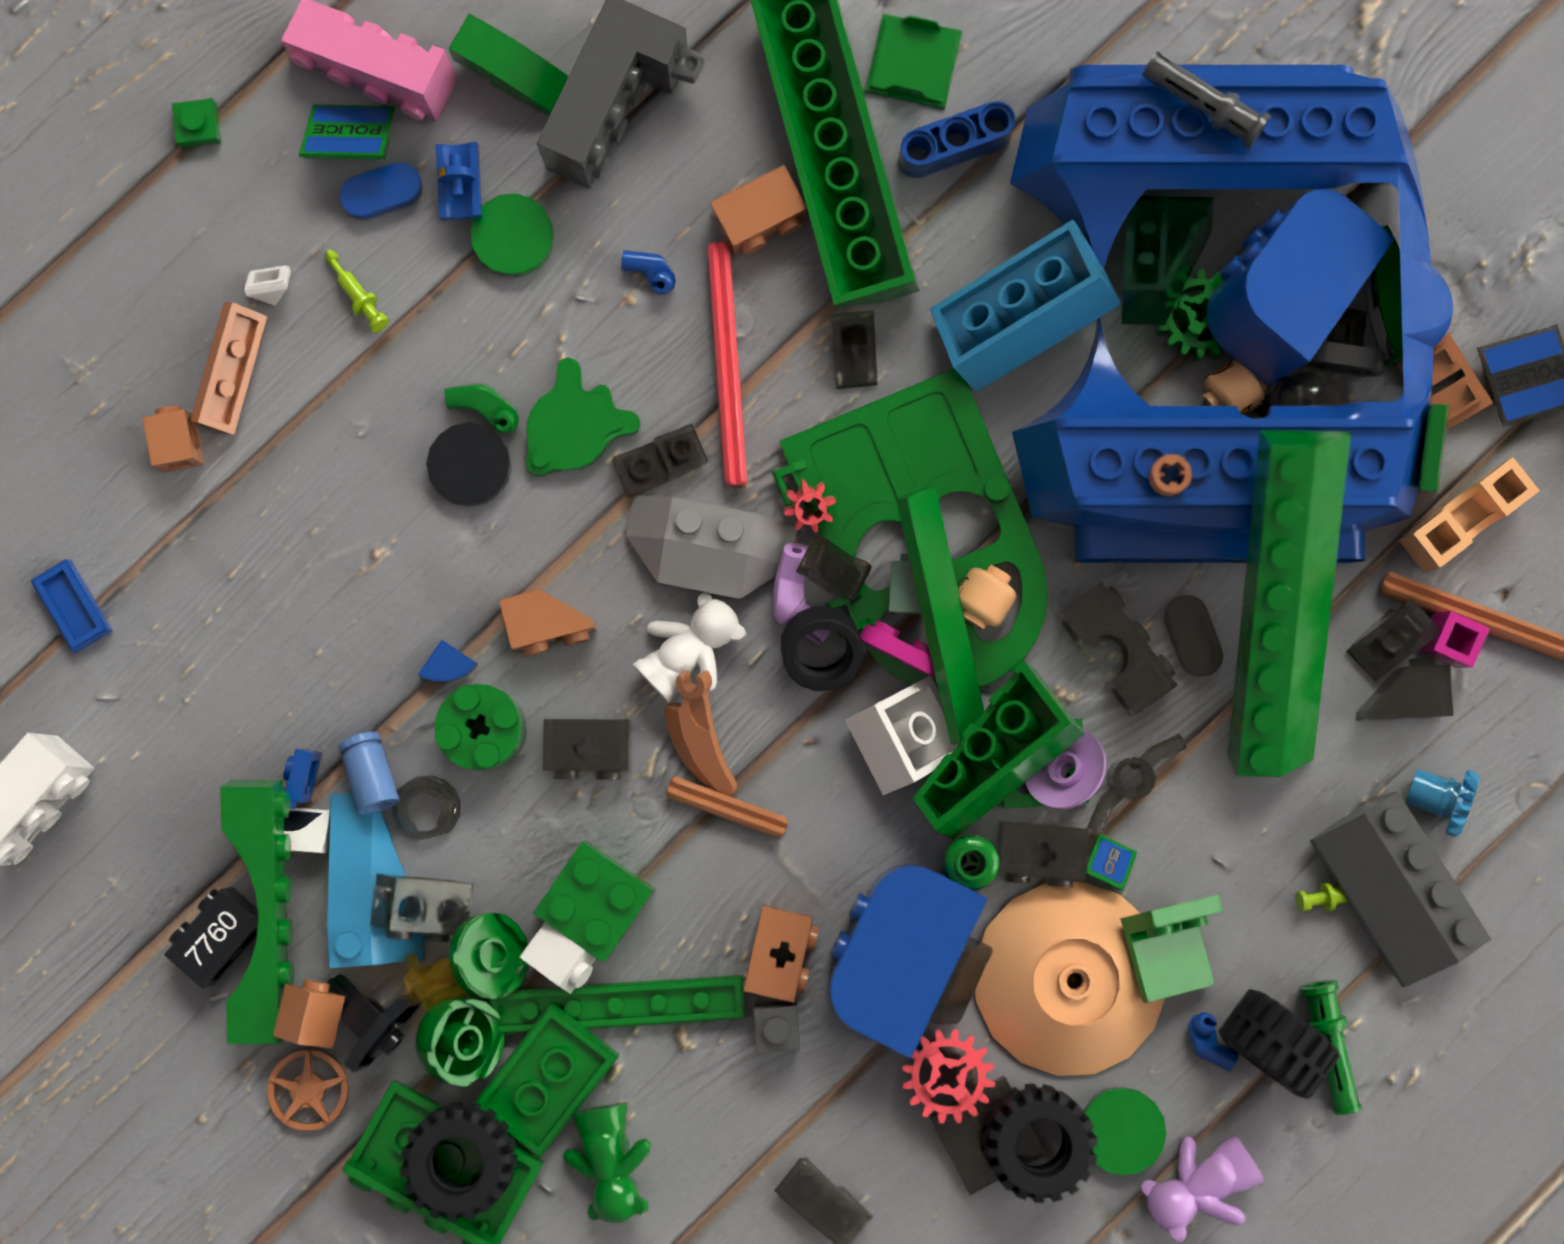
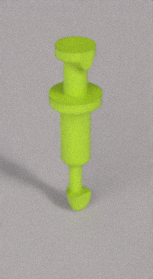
M328 249L325 254V261L338 274L337 282L352 300L351 310L358 316L365 314L371 322L369 328L373 333L382 331L388 326L389 319L384 313H378L375 309L378 301L374 293H366L352 273L344 271L337 262L338 254Z
M1329 883L1321 884L1317 893L1306 894L1302 890L1297 891L1295 894L1296 906L1300 912L1310 911L1312 906L1322 905L1326 912H1330L1336 909L1337 904L1348 903L1340 888H1333Z

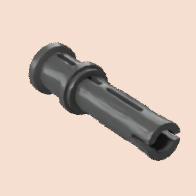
M1159 51L1153 55L1143 71L1142 76L1144 78L1150 79L1180 100L1185 101L1210 117V123L1213 124V128L1216 130L1223 128L1244 141L1243 147L1248 150L1253 146L1271 118V115L1267 112L1261 115L1240 102V95L1235 92L1233 94L1230 92L1227 95L1223 94L1199 79L1196 75L1161 55Z

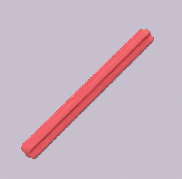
M720 241L708 244L707 248L724 479L726 486L736 487L746 485L747 471L730 245L728 242Z

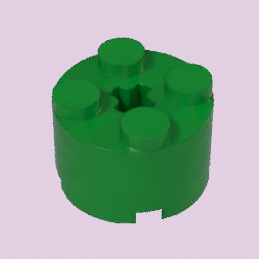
M484 684L461 686L452 692L441 704L435 719V741L441 751L456 765L471 770H493L512 761L522 749L527 733L525 718L517 701L508 693ZM486 717L485 725L490 728L488 735L480 734L476 738L477 731L472 728L475 721L481 722Z

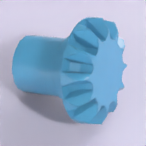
M1417 769L1405 804L1435 814L1437 818L1443 819L1444 817L1449 819L1445 834L1456 837L1463 831L1480 782L1478 773L1467 769L1463 782L1459 783L1454 778L1450 777V779Z

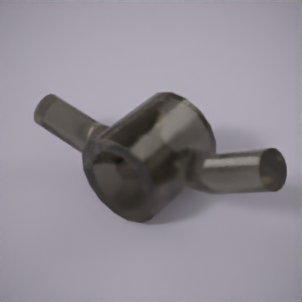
M1178 733L1151 746L1139 758L1129 757L1114 762L1107 772L1106 780L1109 789L1099 799L1086 828L1102 835L1114 807L1122 799L1136 800L1150 794L1156 780L1153 768L1159 761L1187 748L1183 737ZM1127 765L1131 769H1138L1142 777L1141 784L1136 786V790L1133 793L1126 791L1122 787V780L1119 778L1120 772Z

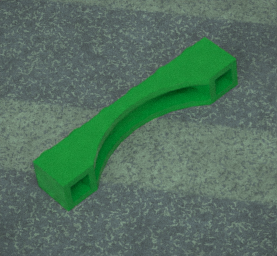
M230 780L220 787L221 831L235 846L248 869L256 893L258 928L257 941L250 965L239 986L226 1001L227 1044H279L283 1039L273 1036L285 984L293 985L294 964L292 961H288L287 945H291L293 940V922L291 919L286 918V903H290L292 897V881L290 877H285V860L290 858L291 838L289 834H284V818H287L289 815L290 796L288 792H283V780Z

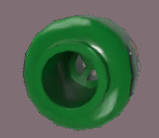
M963 835L954 839L946 847L942 856V868L946 878L972 891H978L988 887L995 880L999 871V856L996 848L987 839L977 835ZM970 854L975 857L976 862L971 861ZM965 855L966 862L961 865V859ZM969 865L974 866L972 870H965Z

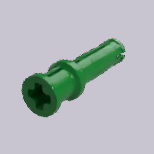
M1323 980L1308 983L1299 987L1301 995L1306 996L1311 1017V1021L1308 1024L1326 1037L1340 1054L1337 1063L1327 1074L1334 1114L1347 1115L1361 1111L1362 1108L1358 1100L1352 1067L1343 1035L1347 1019L1346 1016L1341 1015L1335 992L1339 988L1338 981Z

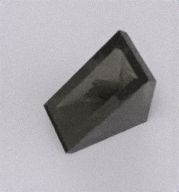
M873 310L831 314L830 336L836 389L878 385Z

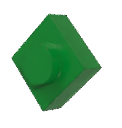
M213 98L172 103L176 144L180 148L221 143L218 108Z

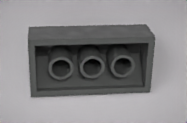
M1398 791L1373 797L1309 840L1401 987L1409 986L1459 963L1492 940Z

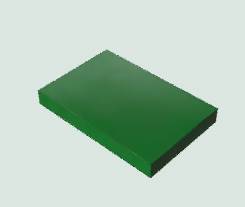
M551 1002L473 1103L481 1104L480 1109L487 1111L489 1108L497 1113L495 1118L500 1123L505 1120L510 1127L507 1130L508 1135L514 1136L517 1142L540 1158L572 1118L573 1113L579 1109L618 1059L619 1053Z

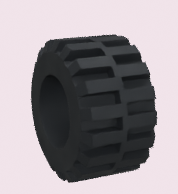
M1248 989L1218 1030L1222 1040L1281 1086L1301 1098H1311L1340 1058L1336 1047L1320 1032L1285 1006L1257 990Z
M1033 1083L1025 1084V1089L1018 1090L1016 1087L1008 1090L1007 1092L1010 1096L1004 1100L999 1097L993 1103L996 1106L994 1112H987L984 1119L987 1127L986 1130L982 1129L981 1139L985 1146L982 1149L990 1165L989 1167L1008 1191L1012 1190L1017 1197L1026 1200V1197H1030L1034 1203H1044V1198L1050 1197L1053 1202L1063 1200L1061 1193L1065 1191L1073 1195L1079 1190L1075 1184L1080 1179L1084 1182L1088 1180L1091 1174L1087 1171L1089 1164L1095 1165L1097 1155L1093 1152V1147L1098 1146L1097 1136L1092 1132L1094 1126L1090 1118L1071 1097L1063 1091L1055 1090L1052 1086L1043 1084L1042 1087H1037ZM1034 1120H1053L1059 1125L1062 1132V1143L1056 1156L1042 1165L1034 1166L1022 1163L1015 1154V1142L1021 1129Z
M455 1102L448 1107L442 1106L423 1119L408 1136L407 1139L409 1141L403 1147L401 1158L405 1159L404 1164L400 1167L401 1177L406 1176L408 1181L403 1187L407 1195L412 1192L415 1194L417 1200L414 1204L420 1210L424 1205L431 1209L429 1216L438 1219L440 1215L447 1216V1222H457L460 1217H465L466 1221L474 1219L480 1212L485 1213L491 1209L511 1183L514 1176L513 1170L517 1165V1155H514L513 1150L516 1147L514 1136L509 1137L507 1130L510 1127L505 1120L500 1123L495 1118L497 1113L489 1108L487 1111L480 1109L481 1104L473 1102L469 1105H463V1102ZM448 1137L465 1138L479 1149L483 1158V1173L476 1182L465 1185L456 1184L442 1175L437 1166L436 1151L438 1145Z

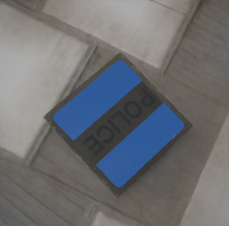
M1557 324L1477 348L1484 369L1482 378L1487 393L1493 402L1491 405L1496 406L1503 427L1564 409V343Z

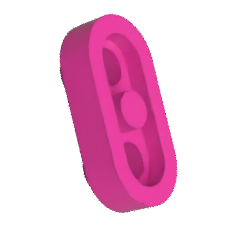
M877 620L874 627L868 624L864 626L860 634V640L863 643L934 678L935 672L929 645L915 639L911 646L897 639L900 631Z

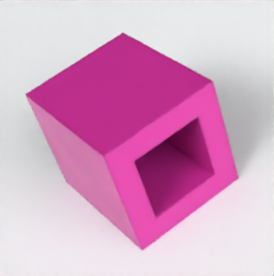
M1453 611L1433 613L1417 651L1454 668H1473L1490 628Z

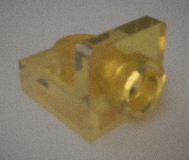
M415 953L406 956L408 972L403 974L405 986L412 998L419 997L427 1011L442 1000L462 997L468 994L460 988L454 979L449 957L423 967Z

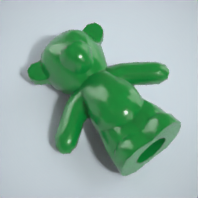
M627 1102L591 1107L573 1113L574 1123L582 1140L586 1156L575 1149H567L563 1154V1159L576 1172L596 1182L592 1196L593 1203L587 1209V1214L592 1220L601 1219L608 1223H621L629 1220L636 1214L641 1215L645 1213L649 1208L647 1200L639 1196L636 1182L628 1175L635 1171L649 1154L651 1143L644 1138L637 1141L629 1150V1139L625 1134V1116L628 1112Z

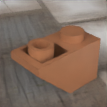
M541 589L499 600L511 649L515 652L523 651L524 657L549 651L547 644L564 640L565 646L589 641L588 633L598 631L596 623L591 618Z

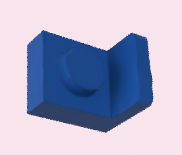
M295 749L294 756L290 755L288 757L283 774L284 780L288 781L287 787H283V792L289 793L291 809H296L297 802H311L322 752L309 749Z

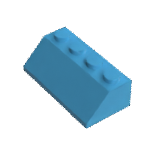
M1072 219L930 308V311L954 369L978 392L1120 306L1121 302L1106 271L1078 225Z

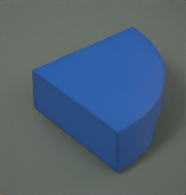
M441 640L418 675L435 682H448L468 675L476 668L478 663L444 640Z

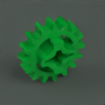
M1199 269L1194 279L1191 278L1187 271L1182 272L1179 276V284L1170 280L1165 286L1168 294L1160 293L1155 301L1164 307L1157 309L1153 313V319L1163 322L1155 333L1156 335L1167 334L1169 339L1164 347L1166 349L1174 345L1180 347L1178 357L1181 359L1188 351L1193 352L1195 362H1199L1206 351L1212 360L1220 355V345L1215 339L1197 341L1201 335L1206 333L1212 335L1207 323V305L1212 293L1219 285L1221 279L1219 272H1216L1211 279H1206L1204 269ZM1201 290L1199 295L1193 297L1185 294L1183 297L1180 296L1188 291ZM1196 309L1203 311L1202 318L1204 320L1202 322L1195 320ZM1174 319L1178 320L1182 333L1177 328Z

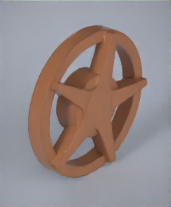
M318 1049L295 1051L284 1057L273 1069L267 1088L268 1101L275 1116L290 1128L300 1131H313L323 1128L341 1114L347 1103L349 1081L346 1071L334 1056ZM305 1056L302 1074L294 1080L278 1077L282 1069L290 1061ZM312 1056L328 1062L335 1069L338 1077L324 1080L320 1074L313 1072ZM340 1083V1100L335 1110L329 1116L322 1100L326 1095L327 1088ZM276 1084L290 1090L293 1102L286 1114L278 1103ZM300 1107H312L323 1120L315 1123H302L291 1117Z

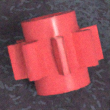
M801 479V489L796 493L792 490L786 491V495L792 500V505L785 507L783 511L785 516L796 514L797 518L794 522V528L797 531L802 528L803 524L811 525L814 533H818V523L823 519L827 522L833 521L832 516L827 512V506H832L836 503L834 496L822 497V493L825 490V485L822 481L813 488L808 487L805 479ZM813 497L816 498L815 501L819 509L816 512L808 510L806 514H803L801 501L810 502Z

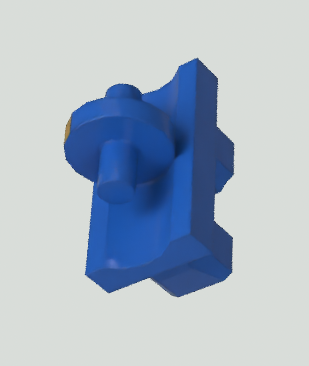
M468 142L459 145L435 144L440 220L482 218L478 143Z

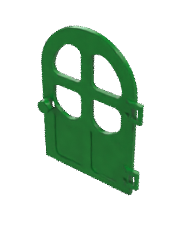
M954 368L779 441L789 465L773 471L772 475L785 506L792 505V500L786 495L788 489L783 480V477L793 474L798 489H801V479H805L808 487L813 488L822 481L825 485L822 497L834 496L836 500L835 504L827 506V512L830 513L833 521L827 522L823 519L817 524V535L843 595L827 602L826 606L837 609L847 605L859 635L866 624L874 627L877 620L882 622L884 613L889 610L890 586L876 591L865 584L856 562V550L860 540L872 526L880 522L894 521L901 523L897 498L923 487L936 486L939 500L945 495L957 492L971 493L982 497L991 506L1000 527L998 541L957 559H952L957 587H959L961 580L965 578L968 571L972 568L986 570L990 565L996 566L1008 562L1013 564L1020 574L1022 588L1020 609L1011 631L1004 638L994 642L984 641L977 635L974 626L965 620L979 687L998 680L1010 672L1020 659H1023L1028 654L1041 631L1045 619L1048 599L1045 569L968 383ZM813 497L810 502L804 501L807 510L816 512L819 509L815 501L816 498ZM864 643L875 660L898 679L913 685L928 677V675ZM934 676L932 679L938 689L936 677Z

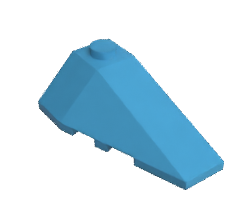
M352 793L331 795L327 915L329 968L378 965L425 959L423 915L413 897L407 881V874L404 867L401 866L382 811L372 814H358Z

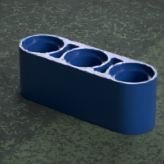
M993 101L916 128L906 133L902 139L898 157L899 167L906 175L919 178L999 150L1006 146L1011 138L1016 121L1015 113L1005 102ZM993 119L999 120L1003 123L1005 130L997 133L987 129L985 122ZM953 133L961 134L967 143L963 146H953L947 141L946 136ZM912 147H920L926 150L928 157L924 160H914L908 155L907 151Z

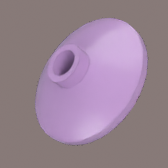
M1083 730L1085 732L1083 737L1025 782L1031 795L1044 806L1053 809L1076 807L1091 798L1100 787L1106 772V756L1100 742L1086 730ZM1071 768H1076L1074 773L1069 778H1066L1067 771Z

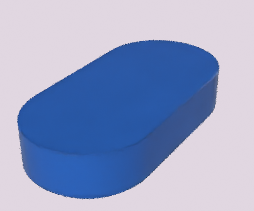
M402 162L393 163L348 179L341 188L340 201L344 209L352 217L361 220L370 219L415 203L421 196L423 183L414 167Z

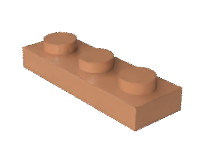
M233 302L223 303L190 422L224 434H235L268 316Z

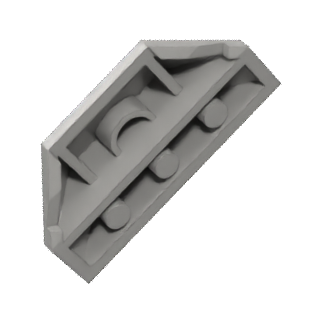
M634 495L626 537L658 584L742 599L775 578L783 548L787 543L795 542L797 530L793 525L753 512L675 497Z

